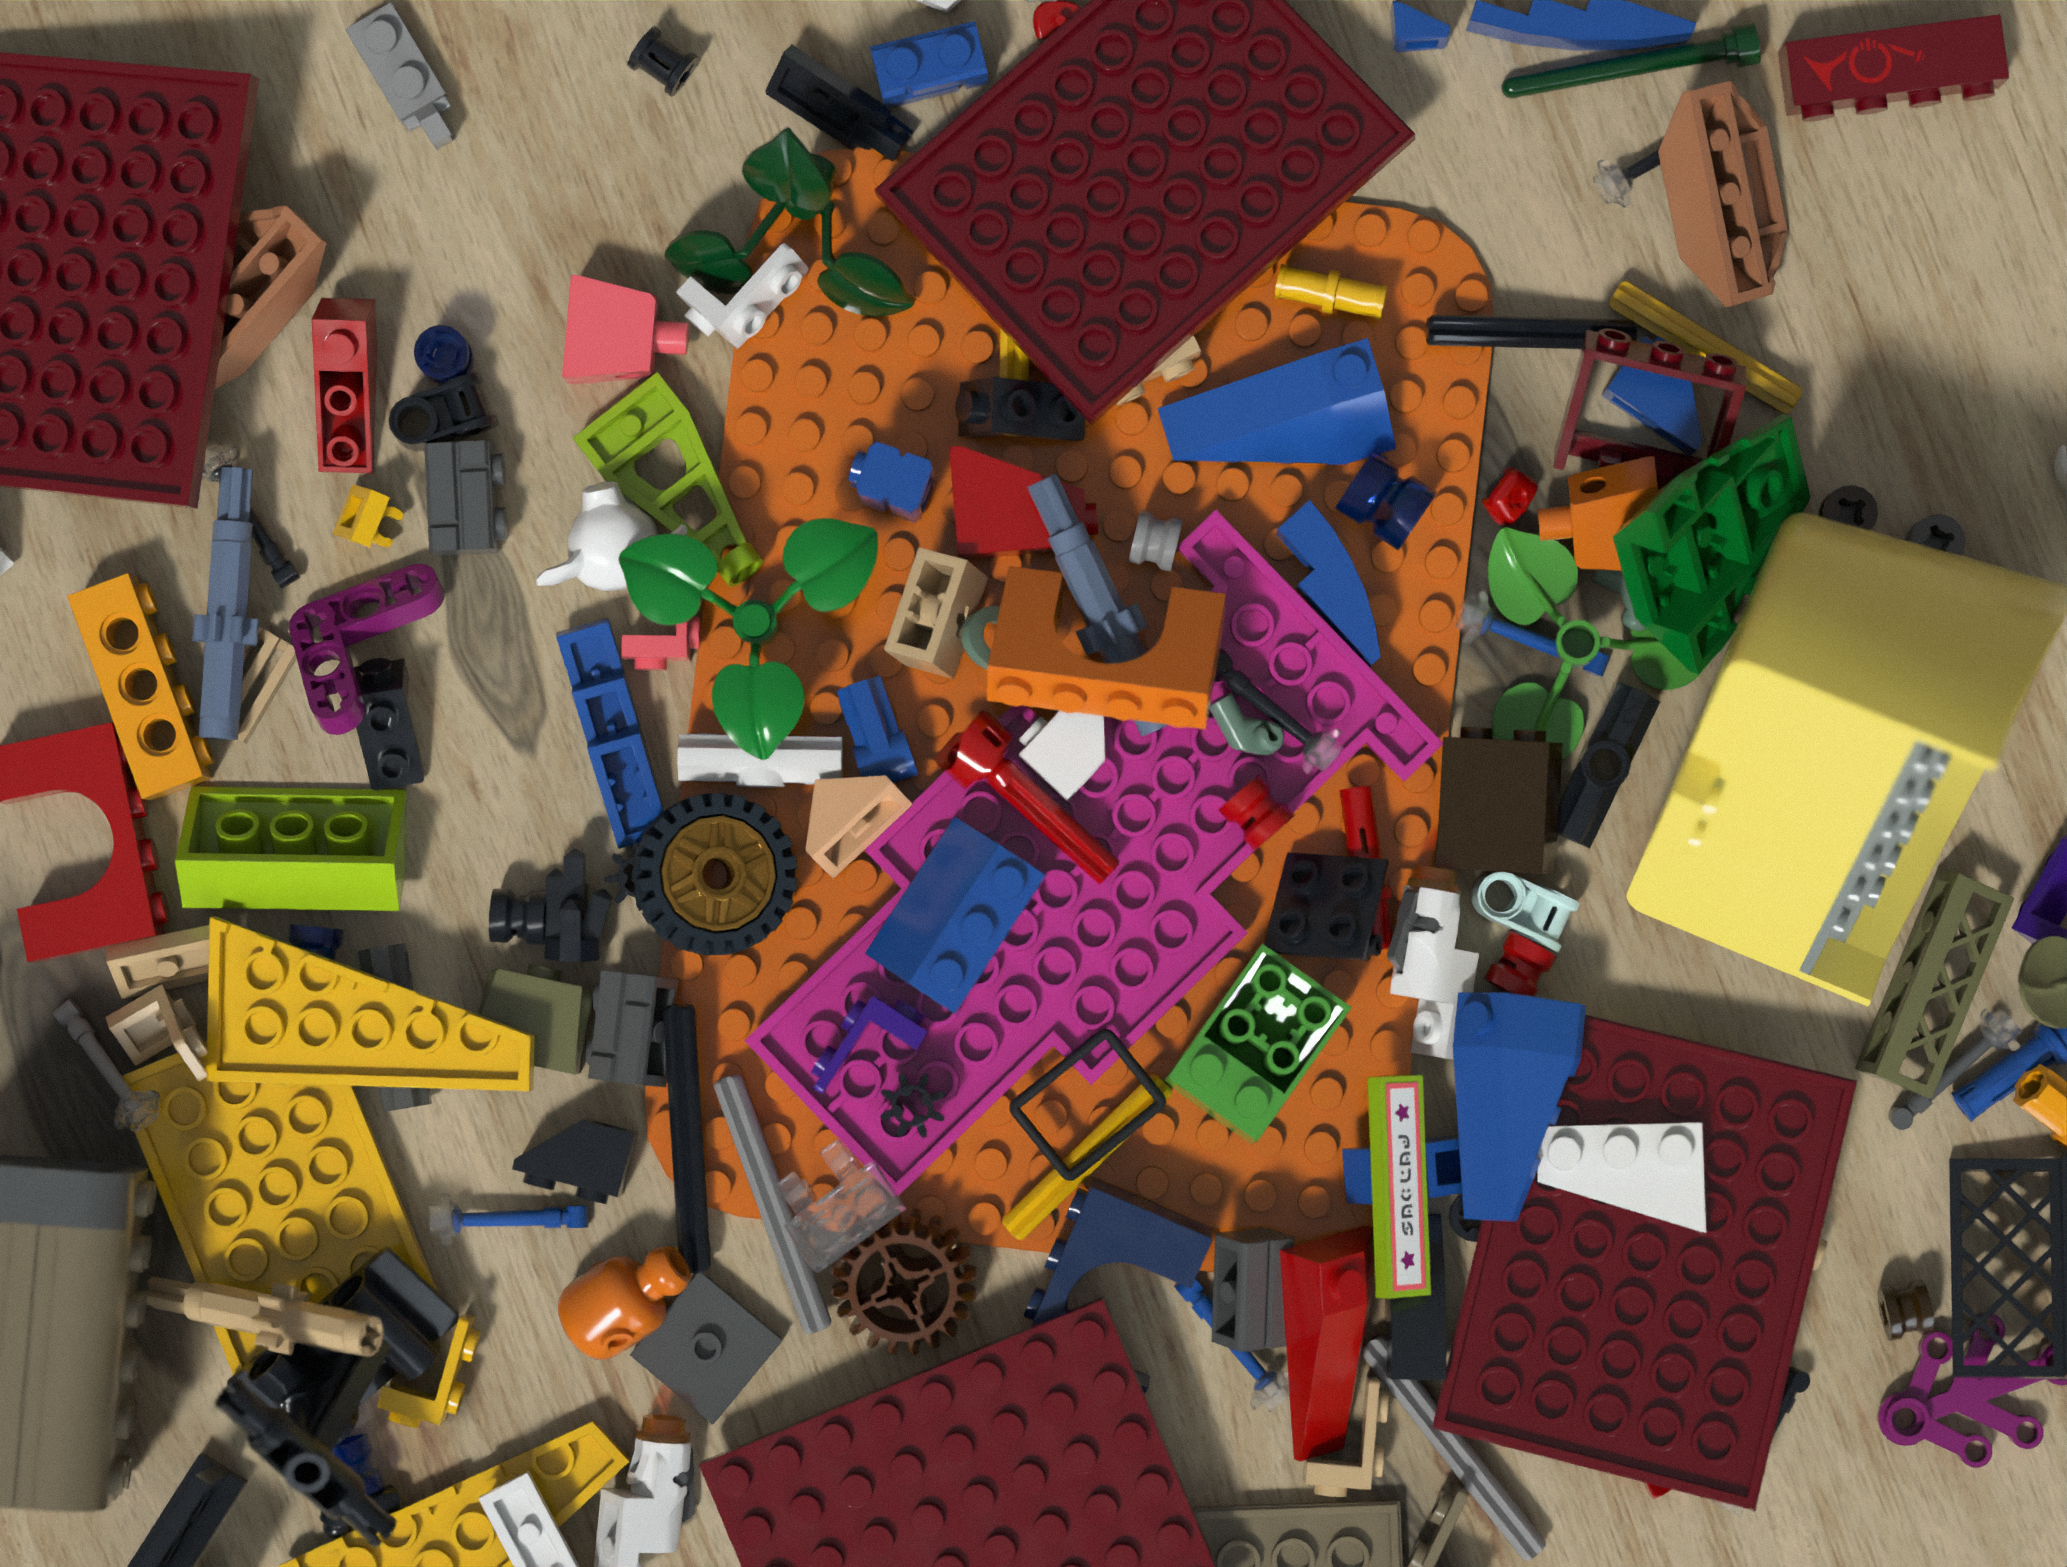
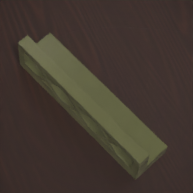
M1937 869L1855 1067L1856 1070L1932 1099L2015 899L2014 897L1960 873ZM1972 893L1994 902L1986 924L1973 930L1970 929L1965 915V910ZM1959 929L1960 935L1955 937L1956 932ZM1980 937L1979 942L1976 946L1974 939ZM1964 944L1970 964L1964 975L1950 980L1944 961L1949 950ZM1938 979L1940 985L1934 988V985ZM1959 988L1957 995H1955L1954 989ZM1940 995H1944L1950 1011L1944 1025L1929 1031L1923 1015L1927 1002ZM1917 1029L1919 1036L1913 1038ZM1939 1038L1935 1046L1933 1040ZM1923 1045L1929 1063L1921 1082H1918L1900 1074L1899 1070L1907 1051Z

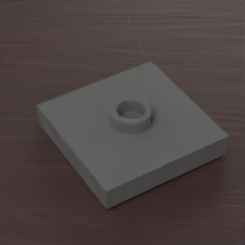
M702 1272L696 1274L687 1288L667 1309L666 1319L655 1332L642 1339L630 1356L713 1425L784 1339Z

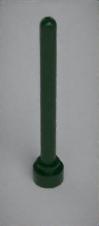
M1754 21L1731 25V31L1721 32V38L1512 76L1502 82L1501 91L1507 98H1518L1725 59L1726 64L1736 63L1738 68L1756 65L1761 62L1757 29Z

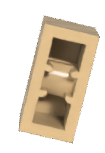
M918 547L884 650L905 666L954 679L964 651L961 639L962 625L971 613L977 611L988 577L968 560Z

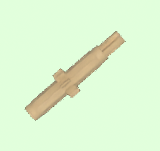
M156 1276L151 1277L147 1281L149 1288L147 1291V1305H151L156 1309L185 1314L188 1319L256 1334L255 1344L268 1347L269 1351L291 1355L295 1342L347 1354L370 1357L378 1351L383 1340V1324L379 1318L359 1314L354 1311L308 1302L310 1293L298 1291L297 1286L275 1282L273 1283L270 1295L201 1281L190 1284Z

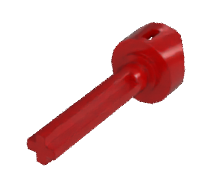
M981 710L963 732L955 733L934 758L937 765L963 789L969 787L975 780L979 782L985 777L987 783L993 789L1000 793L1099 885L1103 883L1109 874L1117 868L1119 860L1025 775L1010 759L1003 757L1008 751L1006 746L1014 735L988 711Z

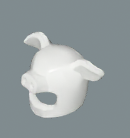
M617 482L597 483L583 488L582 510L576 516L568 532V560L538 574L536 584L538 586H552L577 577L586 586L601 591L627 589L624 574L618 560L619 555L634 542L653 535H659L653 518L624 497ZM681 524L670 534L686 535L688 530L686 525Z

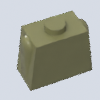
M529 964L527 974L499 968L492 970L486 979L479 1015L535 1035L534 1066L574 1075L580 1074L581 1057L592 1011V991L586 986L559 981L561 970Z

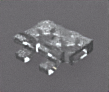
M835 1140L820 1151V1154L841 1183L818 1200L808 1181L805 1179L801 1180L795 1172H792L776 1184L797 1215L786 1223L784 1227L811 1269L817 1273H820L906 1210L905 1205L880 1167L871 1161L862 1168L856 1156L847 1147L844 1148L839 1140Z

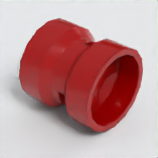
M1257 775L1218 809L1228 822L1237 823L1244 831L1243 839L1254 851L1295 816L1285 803H1277L1270 796V786L1260 775Z
M1509 931L1502 944L1504 951L1499 962L1490 965L1483 979L1506 993L1535 997L1538 992V979L1542 973L1550 971L1557 957L1523 936Z

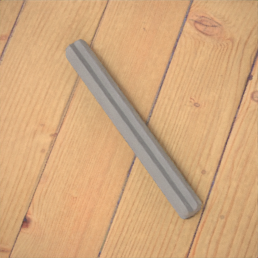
M733 1074L722 1078L714 1083V1089L802 1330L806 1334H813L824 1330L831 1325L832 1320L744 1079L740 1074Z
M1378 1334L1367 1341L1362 1349V1356L1518 1555L1525 1561L1536 1557L1546 1547V1541L1463 1436L1432 1428L1438 1404L1419 1380L1387 1378L1386 1337Z

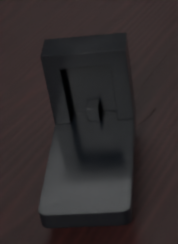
M1001 377L960 382V394L957 397L955 407L956 416L959 420L958 436L982 438L1009 434L1072 442L1084 439L1085 418L1052 383Z
M374 658L365 661L360 666L354 667L365 705V715L356 729L371 788L373 790H382L421 783L424 781V769L407 703L409 675L405 658L391 661L386 658Z

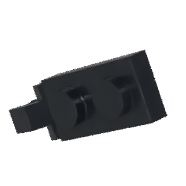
M792 44L783 52L765 90L766 95L852 151L857 146L866 150L873 148L886 158L894 161L905 149L914 132L895 116H891V111L885 105H881L880 101Z

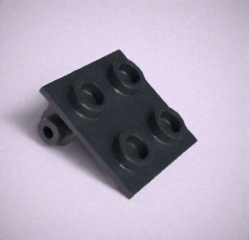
M1287 852L1264 945L1275 953L1284 955L1368 961L1371 956H1379L1382 950V937L1380 934H1373L1372 929L1389 861L1377 858Z

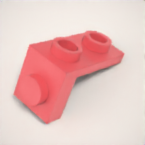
M694 616L687 622L676 624V636L622 635L621 657L628 661H634V669L643 671L667 670V661H691V649H700L701 617Z

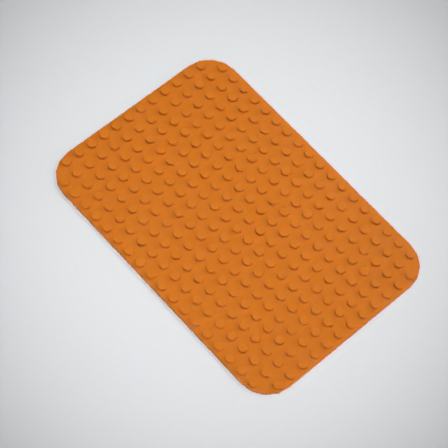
M856 148L854 151L851 149L825 150L816 154L832 162L838 173L830 201L835 204L832 213L833 256L837 258L843 253L858 252L876 257L899 276L908 293L916 298V301L911 308L888 316L855 314L832 302L822 292L817 283L819 274L823 270L828 269L822 262V215L817 214L813 219L802 220L792 216L785 208L751 254L744 260L752 268L754 275L781 244L786 243L807 265L809 270L802 278L797 290L792 295L784 298L765 319L761 330L753 337L748 338L739 349L734 347L719 478L747 542L751 543L764 561L751 577L734 587H729L717 572L716 577L707 589L737 607L743 602L752 599L762 600L771 605L790 584L796 581V579L788 574L783 565V550L788 537L801 524L818 518H832L872 527L878 534V554L874 570L865 588L855 600L841 609L820 612L813 609L807 603L801 589L783 607V610L777 614L779 629L774 639L762 645L759 666L772 661L785 664L798 676L804 688L805 702L802 716L788 736L843 737L842 778L861 777L852 750V746H855L850 728L845 721L837 690L865 679L881 676L899 730H904L919 774L918 776L894 783L912 803L944 772L937 765L934 758L955 733L963 732L981 710L988 711L998 720L1012 707L1005 703L987 701V670L972 661L965 649L954 679L905 666L884 650L918 547L959 558L949 447L962 446L1047 477L1057 474L1061 482L1084 489L1085 503L1096 502L1099 535H1091L1090 538L1094 541L1124 606L1137 603L1146 620L1148 627L1137 633L1146 652L1160 639L1163 633L1171 587L1210 591L1213 586L1177 549L1171 572L1160 570L1156 563L1144 561L1139 565L1128 562L1140 510L1151 512L1155 519L1166 521L1171 517L1183 519L1177 546L1212 512L1217 510L1311 606L1296 589L1298 584L1310 574L1309 570L1275 535L1277 529L1310 500L1337 534L1351 557L1366 591L1376 625L1381 656L1370 668L1442 742L1443 737L1449 736L1492 347L1429 345L1426 342L1425 325L1427 318L1432 315L1494 316L1491 284L1473 249L1438 220L1401 208L1344 202L1194 335L1201 349L1200 358L1192 361L1195 367L1192 372L1166 383L1162 375L1143 384L1146 390L1145 394L1120 406L1115 404L1093 425L1085 419V433L1082 441L1072 442L1004 435L982 438L958 436L959 420L955 411L956 400L960 394V382L1000 376V327L875 194L874 189L915 153L902 151L894 161L886 158L873 148L871 150ZM765 198L760 200L748 239L776 202ZM1281 264L1328 275L1331 269L1341 271V277L1381 286L1388 285L1381 320L1336 309L1333 310L1332 314L1321 312L1322 306L1283 298L1276 299L1275 290ZM1368 338L1384 388L1396 450L1347 465H1325L1323 463L1275 464V462L1244 461L1237 463L1173 461L1157 410L1158 408L1313 354ZM1029 359V381L1051 383ZM875 442H879L899 449L901 456L908 452L931 460L936 479L922 519L913 523L893 516L890 508L886 512H882L862 505L857 489L851 487V482L848 481L858 450L868 453L870 445L872 446ZM716 509L714 510V519L717 515ZM731 545L726 547L722 553V558L737 546ZM1054 552L966 559L988 577L977 610L988 606L1000 607L1009 566L1061 572L1055 560ZM1063 577L1062 611L1057 636L1063 645L1077 656L1089 661L1104 663L1099 651L1086 655L1076 631L1084 628L1086 623ZM706 599L703 602L701 646L697 652L688 733L727 735L713 709V684L719 671L730 664L749 666L751 646L745 643L735 632L733 616ZM1311 606V608L1323 619V617ZM987 623L983 633L984 640L990 649L996 625L993 623ZM1030 707L1039 718L1042 717L1048 723L1059 712V710ZM1365 743L1293 813L1295 816L1257 848L1210 893L1248 934L1128 1049L1148 1075L1156 1074L1162 1080L1165 1079L1261 944H1264L1287 852L1348 856L1339 791L1341 789L1371 786L1380 838L1382 859L1389 861L1385 883L1386 887H1392L1393 898L1388 899L1392 934L1394 933L1397 924L1396 916L1400 907L1404 885L1430 889L1432 887L1439 824L1443 745L1407 780L1402 782ZM682 781L680 801L701 794L724 793L746 798L747 801L757 803L765 808V812L770 816H774L782 825L780 828L783 833L788 834L793 845L790 848L793 856H796L798 866L795 869V878H798L797 889L793 892L791 898L793 903L789 912L785 913L782 918L783 922L777 929L758 944L733 954L703 955L682 950L673 946L668 940L663 939L659 977L679 979L676 1004H689L695 1008L708 1207L738 1217L762 1219L714 1089L716 1081L733 1074H740L744 1079L797 1224L848 1230L858 1226L870 1232L868 1219L873 1214L880 1217L886 1226L889 1225L888 1218L891 1209L897 1208L899 1210L901 1222H909L912 1210L919 1209L921 1210L919 1224L928 1227L931 1218L937 1215L942 1218L938 1233L942 1236L949 1229L956 1228L959 1231V1238L956 1242L1050 1253L1056 1238L1059 1237L1067 1241L1075 1221L1065 1217L1078 1187L1088 1191L1095 1177L1214 1228L1212 1242L1199 1271L1214 1272L1215 1233L1242 1231L1244 1229L1260 1227L1269 1228L1294 1236V1246L1364 1226L1373 1228L1372 1204L1346 1203L1342 1149L1370 1145L1368 1077L1410 1075L1413 1053L1410 1050L1413 1038V1024L1417 1014L1419 999L1390 994L1393 965L1387 958L1389 949H1382L1379 956H1371L1368 961L1278 954L1352 1008L1256 1143L1251 1145L1170 1087L1172 1094L1166 1100L1165 1107L1131 1134L1023 1240H1018L1003 1226V1217L1045 1178L1054 1167L1011 1115L1009 1106L1013 1099L1065 1057L1054 1046L1048 1050L920 1176L895 1198L745 1040L894 897L901 888L865 850L834 879L805 851L814 784L785 783V787L762 788L736 786V782ZM1360 829L1362 850L1366 854L1364 834ZM710 859L704 865L702 875L706 885L716 890L722 888L727 878L724 865L714 859ZM1121 1058L1092 1085L1072 1066L1023 1105L1021 1110L1063 1160L1141 1083ZM666 1084V1087L646 1086L644 1098L647 1137L666 1176L674 1182L668 1084Z

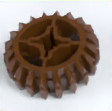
M897 1208L891 1209L888 1218L889 1225L886 1226L876 1214L869 1216L868 1227L871 1234L863 1228L855 1226L850 1233V1237L855 1245L841 1243L837 1254L845 1262L834 1263L831 1269V1275L842 1280L832 1285L831 1296L837 1299H847L838 1306L837 1314L839 1318H848L856 1315L857 1317L850 1325V1333L855 1336L866 1328L869 1329L867 1346L870 1348L877 1346L881 1337L888 1339L887 1352L891 1355L897 1353L899 1342H907L908 1351L911 1355L918 1354L920 1339L922 1338L925 1339L928 1346L932 1349L938 1348L941 1341L938 1330L946 1336L954 1337L958 1332V1326L954 1319L967 1321L970 1317L971 1309L964 1302L976 1300L977 1288L966 1283L977 1278V1267L970 1264H962L971 1257V1248L966 1245L952 1249V1246L959 1238V1231L956 1228H952L941 1236L938 1231L942 1218L937 1215L931 1218L928 1227L919 1224L921 1219V1210L919 1209L912 1210L909 1222H901L899 1210ZM898 1243L922 1247L932 1253L935 1258L931 1255L922 1258H912L904 1253ZM879 1250L882 1256L881 1265L885 1275L875 1280L872 1288L863 1291L860 1283V1269L867 1258ZM897 1272L901 1273L906 1280L915 1278L912 1292L907 1290L904 1284L894 1286ZM946 1272L949 1281V1292L941 1305L929 1313L926 1307L927 1298L924 1294V1289L930 1284L935 1283L937 1275ZM889 1305L897 1306L903 1309L909 1320L889 1317L877 1309Z

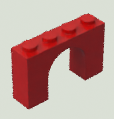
M113 722L0 746V803L12 804L66 792L79 793L92 800L103 811L109 821L113 834L111 862L103 877L92 888L74 897L17 909L27 962L39 963L106 949L107 946L165 934L163 924L170 922L167 898L163 891H156L153 871L159 870L157 848L153 838L146 839L142 818L149 815L148 802L141 799L138 788L135 786L133 774Z

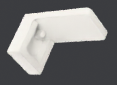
M783 243L726 306L691 276L676 293L690 307L684 316L707 337L715 330L734 347L739 349L748 338L753 337L761 330L765 319L779 303L797 290L809 268L791 247Z

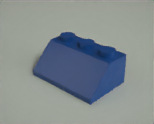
M954 817L865 954L956 1014L1046 878V875L995 841Z

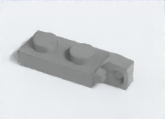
M391 2L346 28L345 31L400 122L405 124L410 132L422 126L436 150L455 140L440 115L451 108L446 99L448 95Z

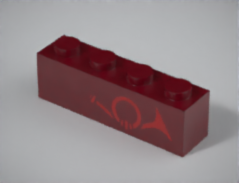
M2001 14L1785 42L1778 51L1786 116L1801 114L1802 121L1804 122L1829 119L1835 116L1834 110L1855 107L1857 115L1879 113L1888 110V103L1906 100H1908L1910 108L1928 107L1941 103V96L1962 93L1963 101L1987 99L1995 96V89H1999L2009 79Z

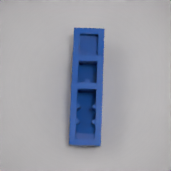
M1476 0L1466 31L1530 46L1573 51H1632L1686 44L1694 32L1696 22L1625 0H1588L1585 10L1552 0H1532L1527 15Z
M608 617L556 633V638L572 686V696L587 741L589 757L617 847L620 849L634 843H640L642 840L641 836L646 828L664 811V807Z

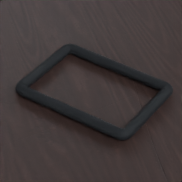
M1106 1028L1096 1032L1013 1099L1009 1109L1011 1115L1060 1176L1065 1180L1072 1181L1077 1179L1165 1107L1166 1098L1116 1034ZM1106 1039L1155 1102L1072 1169H1069L1021 1110V1107Z

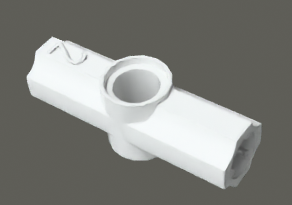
M679 734L677 754L678 781L736 782V786L777 788L785 787V783L811 785L815 784L816 779L842 778L843 737L787 736L775 749L770 758L760 760L741 749L728 735Z

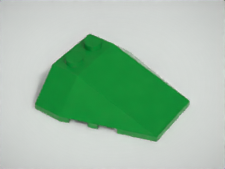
M1782 414L1676 476L1644 502L1613 536L1635 618L1690 672L1699 674L1730 640L1737 627V623L1732 621L1731 618L1744 595L1750 596L1757 579L1755 576L1761 568L1780 527L1791 515L1803 513L1811 499L1791 416Z

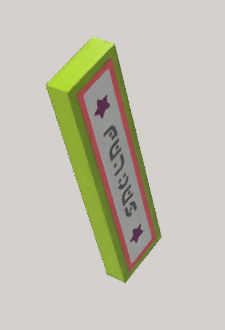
M1423 1075L1368 1077L1376 1298L1390 1299L1431 1295Z

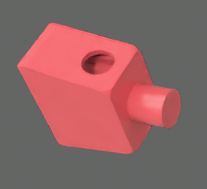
M571 275L562 377L568 384L650 378L655 374L657 353L687 355L689 323L660 321V301L656 295L580 275Z

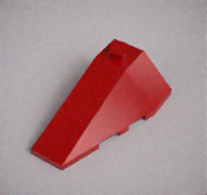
M1369 1226L1280 1250L1294 1460L1299 1462L1344 1449L1362 1349L1375 1291L1373 1228Z

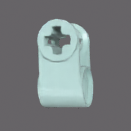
M1508 872L1485 873L1476 880L1471 890V902L1478 914L1555 953H1559L1561 949V944L1558 940L1570 913L1578 911L1581 904L1562 893L1540 884H1533ZM1496 880L1503 881L1511 891L1510 903L1502 911L1491 909L1485 899L1487 887Z

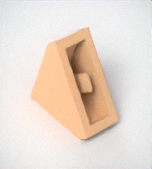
M887 776L816 779L805 851L834 879L913 804Z

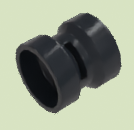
M493 889L489 909L490 942L508 943L514 935H517L518 938H523L528 944L545 945L546 891H530L526 896L520 895L519 898H516V895L510 889Z

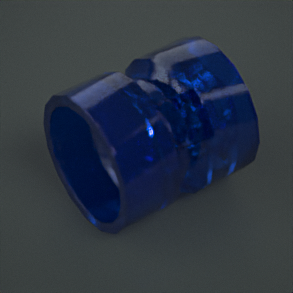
M1374 450L1335 509L1358 525L1369 521L1373 524V535L1398 551L1437 492L1414 476L1402 479L1399 477V466Z

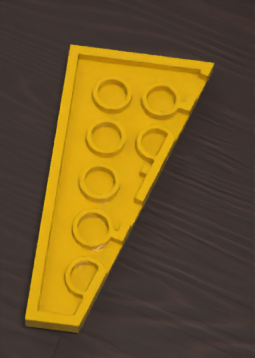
M210 917L207 1048L209 1053L206 1060V1070L209 1076L206 1077V1081L505 1091L533 1090L535 1035L224 919Z
M593 1420L390 1513L389 1515L396 1518L397 1524L387 1540L379 1532L377 1533V1536L382 1539V1544L379 1546L371 1547L365 1538L356 1530H353L346 1536L329 1541L280 1564L279 1567H514L478 1499L481 1495L529 1470L558 1527H560L629 1463L631 1459L604 1429Z

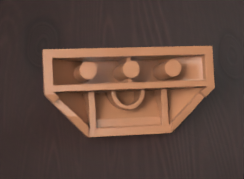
M1724 81L1682 92L1658 150L1679 258L1725 307L1735 306L1773 294L1776 283L1773 278L1781 262L1788 232L1767 125L1751 105L1737 94L1738 89L1731 81Z
M287 205L277 206L273 209L240 213L215 389L244 374L314 293L326 241Z

